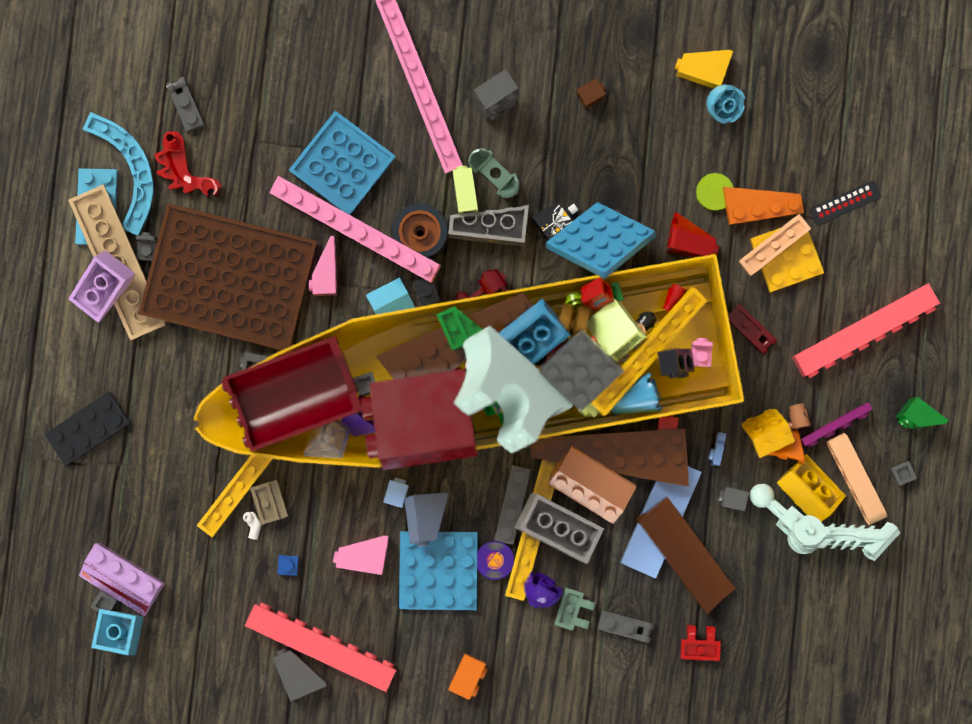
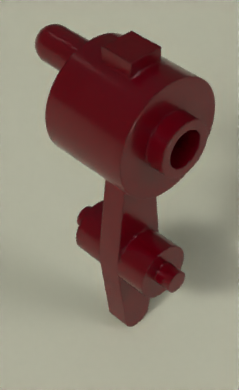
M488 269L480 275L482 278L478 281V284L481 286L479 290L470 296L465 291H458L456 293L458 295L456 300L478 297L484 293L489 295L500 291H510L507 288L508 283L505 281L507 277L503 272L500 273L498 269L493 271Z

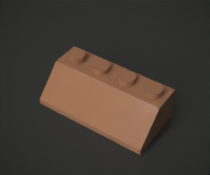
M572 445L551 471L548 485L614 524L626 508L637 486Z

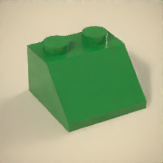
M919 397L908 399L895 417L899 420L898 423L905 429L946 424L949 421Z

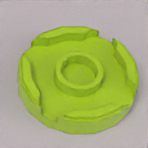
M707 174L697 185V201L707 210H723L726 206L722 188H733V184L723 174Z

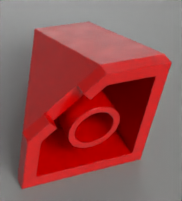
M679 213L673 214L666 253L693 258L713 254L717 256L719 245H716L717 239Z

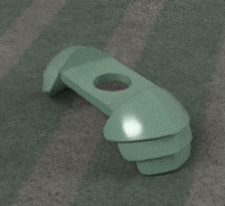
M484 148L471 152L468 159L469 166L475 173L479 171L483 173L498 188V195L503 198H509L518 194L519 180L515 173L510 174L493 157V152ZM497 167L501 170L499 178L491 176L492 168Z

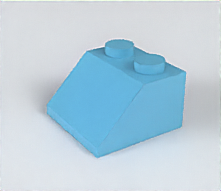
M99 609L91 648L125 655H136L144 617Z

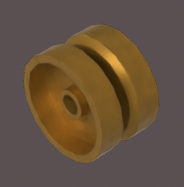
M563 303L561 314L558 315V318L570 336L574 337L581 329L586 332L590 308L580 306L577 309L575 318L573 317V304ZM568 338L562 341L559 345H565L568 342Z

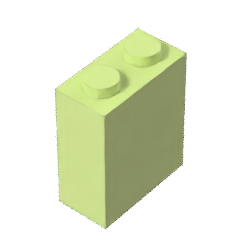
M616 299L604 306L596 314H593L588 320L587 328L595 336L603 350L616 362L621 360L647 337L625 307Z

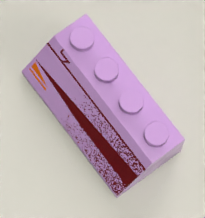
M95 543L85 559L79 574L81 578L143 616L147 614L165 585V582L101 543Z

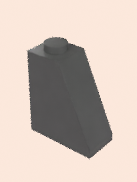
M287 648L277 651V656L273 657L290 702L328 685L327 681L293 649L287 651Z

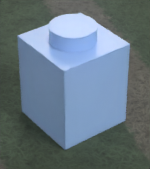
M395 478L394 481H389L384 503L403 508L404 498H406L409 485L405 484V480Z

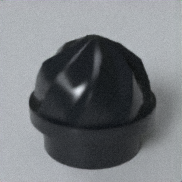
M646 311L638 315L639 318L636 321L641 323L646 331L654 328L657 320L653 312Z

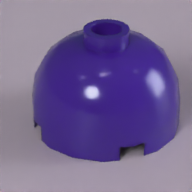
M531 571L524 584V593L529 600L528 603L535 608H546L555 605L564 591L561 586L557 588L554 585L556 582L540 572H536L534 575L533 571Z

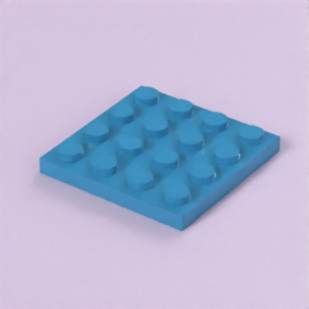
M334 111L291 166L289 172L338 209L351 215L396 156L337 111Z
M597 202L547 241L546 247L552 252L605 279L653 240L656 234L654 230Z
M400 531L399 609L477 610V532H438L437 540L429 542V546L418 547V544H410L408 531Z

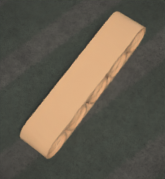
M842 433L827 440V446L867 524L870 526L886 518L887 513L848 436Z

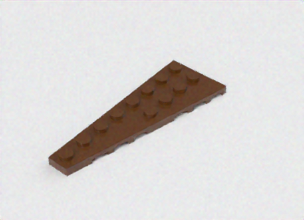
M522 292L467 317L483 330L491 326L497 333H500L534 305L525 293ZM442 327L376 356L393 379L453 371L467 360L464 347L452 351Z
M685 429L546 437L531 443V458L558 463L572 445L617 474L689 486Z

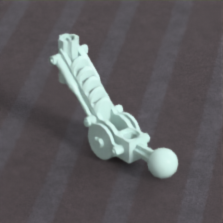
M757 484L750 491V499L755 506L767 507L779 518L776 525L788 535L787 540L792 550L800 554L812 553L817 548H825L828 545H832L830 549H834L837 546H842L841 549L852 546L850 550L864 547L862 549L864 555L875 561L900 534L898 528L889 522L881 529H874L875 526L864 529L865 525L859 528H854L855 525L844 528L846 524H842L839 527H834L836 524L824 527L819 519L809 515L803 516L793 506L786 510L774 499V491L767 484Z

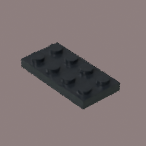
M108 391L44 435L63 464L68 466L131 423L111 392Z

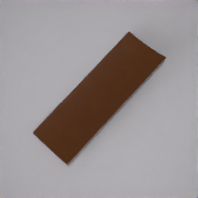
M667 496L636 519L706 614L735 590L729 579Z

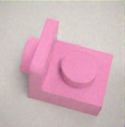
M697 338L691 344L695 367H711L713 342H708L707 338Z

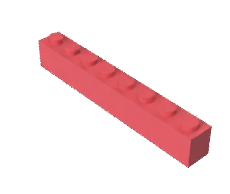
M928 283L793 356L792 359L802 377L808 375L811 378L819 373L818 369L825 366L828 369L836 364V359L841 357L844 360L853 355L851 351L857 348L861 351L870 346L869 341L875 339L877 342L886 337V332L891 330L894 333L903 328L901 324L906 321L911 324L920 319L919 314L925 312L927 315L935 311V306L940 304Z
M261 602L260 605H254L245 624L246 627L376 688L387 691L397 670L394 668L395 664L387 660L383 662L376 660L377 656L367 651L365 654L358 651L359 647L349 643L346 646L341 643L340 638L333 635L329 638L323 635V630L316 627L310 629L306 627L307 623L299 619L293 621L288 618V614L279 610L276 613L270 610L271 606Z

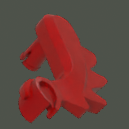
M176 131L166 132L163 138V150L154 155L157 162L165 166V168L156 171V173L164 179L174 181L168 186L170 190L183 188V193L189 194L199 189L208 197V191L214 189L215 192L213 194L217 197L221 184L214 178L192 176L188 171L184 138Z

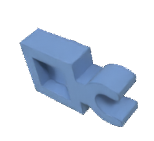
M717 432L714 449H710L708 460H711L710 465L720 466L726 433Z

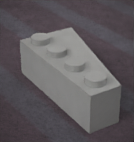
M529 205L450 215L448 236L452 239L524 247Z

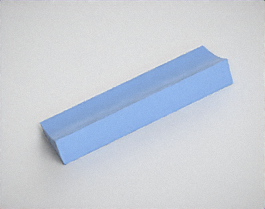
M688 466L689 486L655 481L641 515L667 496L683 517L702 472ZM637 522L620 563L656 578L664 557Z

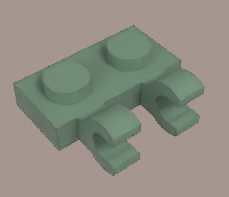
M565 588L554 625L572 631L574 625L588 629L590 621L577 618L580 607L594 610L595 602L583 599L584 593Z

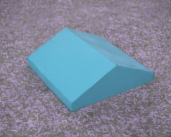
M400 278L366 295L376 315L415 308Z

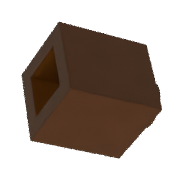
M596 78L578 88L576 95L584 109H587L605 99V92L607 90L604 84L598 82Z

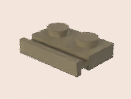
M278 480L250 488L261 525L289 517Z

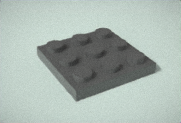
M581 329L539 369V372L582 411L624 372V369Z

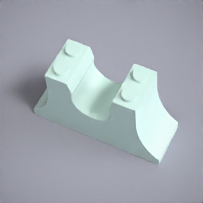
M491 326L465 340L463 347L467 359L466 377L454 404L469 416L496 401L501 406L504 414V423L499 429L497 441L510 453L537 441L548 419L572 408L573 403Z

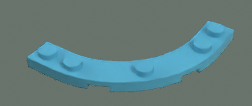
M90 112L83 130L114 145L124 155L130 167L134 180L133 198L122 225L125 231L134 235H140L151 211L154 195V181L149 161L141 146L125 129L106 118Z

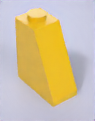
M733 51L685 53L682 59L678 58L674 69L678 70L676 76L714 89L722 84Z

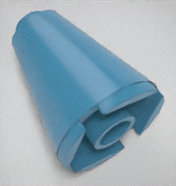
M647 373L638 378L609 412L613 411L614 415L663 410V406L658 405V400H661L656 382L654 379L650 380L652 373Z

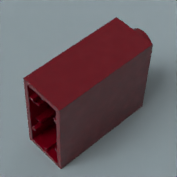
M460 369L369 383L371 396L361 398L364 421L374 420L375 434L366 435L369 459L378 458L382 469L387 470L478 456L472 414L468 416L454 404L465 381V370Z

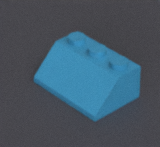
M543 299L498 333L532 364L536 363L570 336L558 316Z

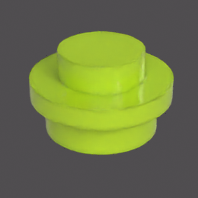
M574 292L567 295L565 303L573 304L574 309L579 308L583 303L581 293Z

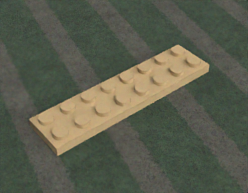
M103 184L69 199L68 201L93 257L106 250L135 273L128 287L114 303L129 339L134 340L166 326L165 321L138 314L147 280L105 185Z

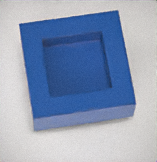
M279 555L277 574L297 576L299 556Z

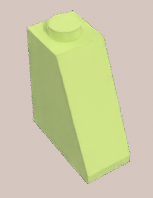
M458 166L456 170H453L458 213H477L478 207L472 168Z

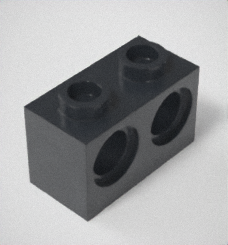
M671 349L657 352L661 376L668 375L669 379L689 377L688 373L695 372L691 349Z

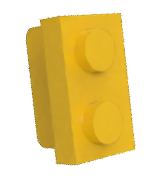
M768 409L763 414L748 418L741 424L742 428L752 439L759 458L795 442L788 422L777 409Z

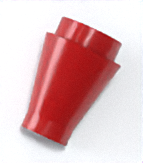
M673 283L672 287L669 286L662 308L670 311L685 295L687 290Z

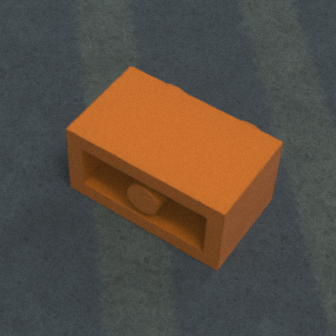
M465 653L448 690L470 700L471 696L475 697L480 687L477 685L479 678H484L488 669L485 668L486 663Z

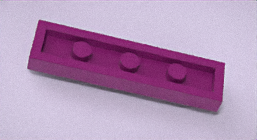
M869 402L801 438L802 447L807 445L810 448L819 443L817 439L823 436L826 439L834 435L835 429L849 427L852 425L851 421L855 418L861 420L869 415L868 411L872 410Z

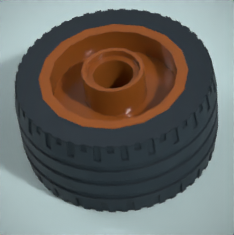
M418 203L405 207L397 214L392 224L391 236L394 240L433 260L444 251L448 243L449 229L445 217L439 210L433 206ZM423 231L424 235L419 237L417 236V232Z

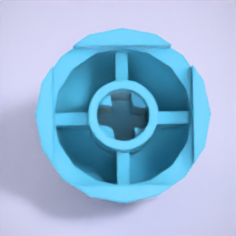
M723 84L717 86L707 97V110L711 117L722 124L732 123L742 115L745 109V105H743L745 95L740 89L732 85Z

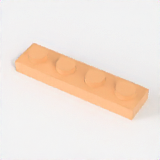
M798 214L739 261L740 265L751 277L811 228Z

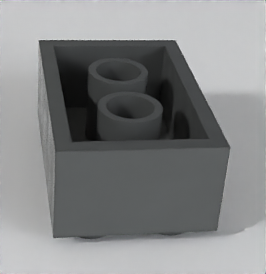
M505 69L473 90L474 104L485 121L489 119L493 121L501 115L500 112L504 109L510 110L516 106L519 88Z

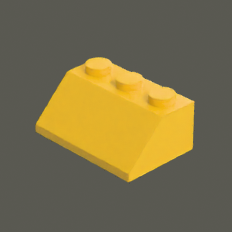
M805 454V464H798L796 462L780 478L777 484L806 515L814 516L822 522L834 512L846 495Z

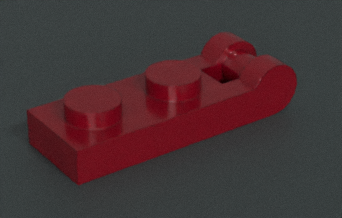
M740 304L728 314L729 322L761 354L764 355L770 345H774L777 342L775 337ZM761 336L766 339L763 343L758 340Z

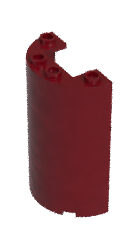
M336 336L222 377L221 386L224 393L228 392L229 396H232V398H229L232 408L238 411L239 416L236 417L240 428L244 427L245 430L242 440L245 448H249L250 452L362 411L356 385Z

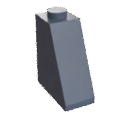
M447 493L412 495L404 498L410 544H418V547L429 546V542L437 540L448 498Z

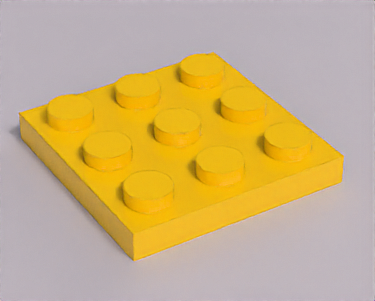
M779 229L751 238L750 242L753 250ZM809 231L761 268L769 293L824 273Z

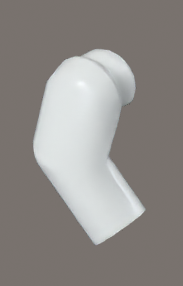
M246 512L243 515V520L251 528L248 538L258 540L261 529L260 519L255 513Z

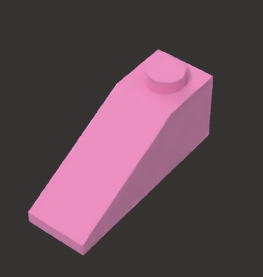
M330 236L312 274V280H309V291H313L314 296H337L336 239L334 236Z

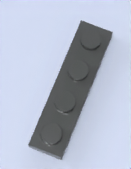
M512 465L495 541L513 545L517 530L514 527L521 514L531 469Z

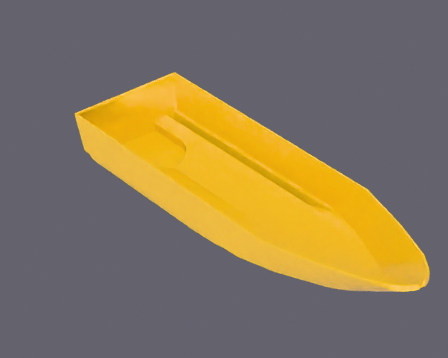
M715 254L612 272L605 279L602 278L608 284L619 282L624 301L620 303L636 323L639 314L646 311L653 312L657 320L654 328L669 313V311L662 308L669 286L672 287L673 283L687 291L691 287H695L707 302L663 351L691 349L692 342L696 341L697 338H707L708 342H713L711 367L694 366L695 372L688 373L689 377L669 379L668 375L661 376L659 359L657 357L641 376L652 373L650 380L654 379L661 397V400H658V405H662L663 410L614 415L612 411L608 412L606 416L598 412L595 417H584L574 405L573 409H568L548 419L538 439L744 401L717 256ZM595 275L351 319L286 348L255 365L336 336L353 378L372 372L375 382L393 380L376 356L441 328L442 326L436 314L455 306L463 314L469 316L524 292L533 305L543 299L558 316L561 314L562 304L566 302L567 295L580 292L582 296L581 287L600 276ZM578 308L574 309L573 311V317L575 318ZM590 308L589 318H590L593 314H596V313H597L599 310H601L602 308H600V309H598V310H596V311H594V310H592V309ZM587 328L586 333L592 337V333ZM650 328L646 331L645 335L648 336L653 329ZM632 349L626 355H631L634 352V349ZM467 360L459 365L458 368L465 369ZM221 385L203 399L194 416V420L199 422V426L195 429L206 441L235 453L294 462L382 467L378 458L369 459L367 453L366 435L375 433L353 436L339 425L342 419L250 452L249 448H245L242 440L245 430L244 427L240 428L236 418L239 416L238 411L233 409L229 398H232V396H229L228 392L224 393ZM483 408L473 413L472 419L477 450L501 446L497 439L499 429L503 424H500L498 414L487 416Z

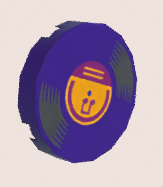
M488 542L477 553V568L483 576L489 579L498 580L504 578L513 568L514 556L512 550L502 542Z

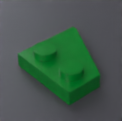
M455 306L436 314L452 351L463 347L466 339L483 330Z

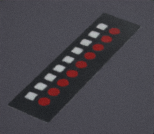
M873 180L810 208L809 212L816 226L879 199L881 195Z

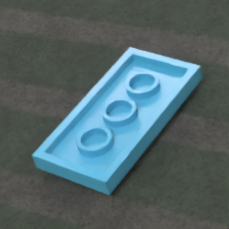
M79 168L77 196L104 184L116 210L118 170ZM76 219L75 244L88 245Z

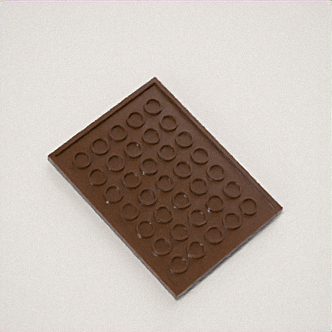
M167 203L138 314L282 351L291 346L317 241Z

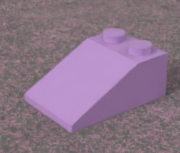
M105 250L94 256L70 295L69 300L99 323L128 287L135 273Z

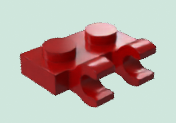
M687 625V639H681L680 659L720 661L721 641L715 640V627L706 626V640L695 639L696 626Z

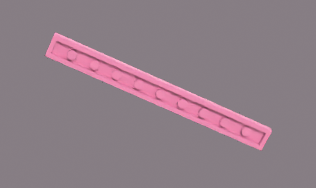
M375 0L445 174L453 172V170H456V167L463 165L396 0Z
M280 176L277 177L270 191L272 195L429 282H433L441 267L440 264Z

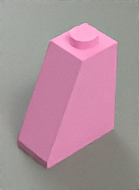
M381 536L341 547L338 551H335L333 563H336L337 568L382 575L389 536Z

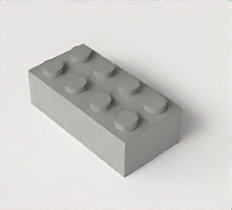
M534 493L530 494L514 527L586 564L604 528Z

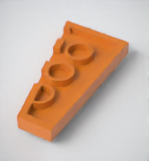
M732 187L722 188L729 225L804 213L801 194Z

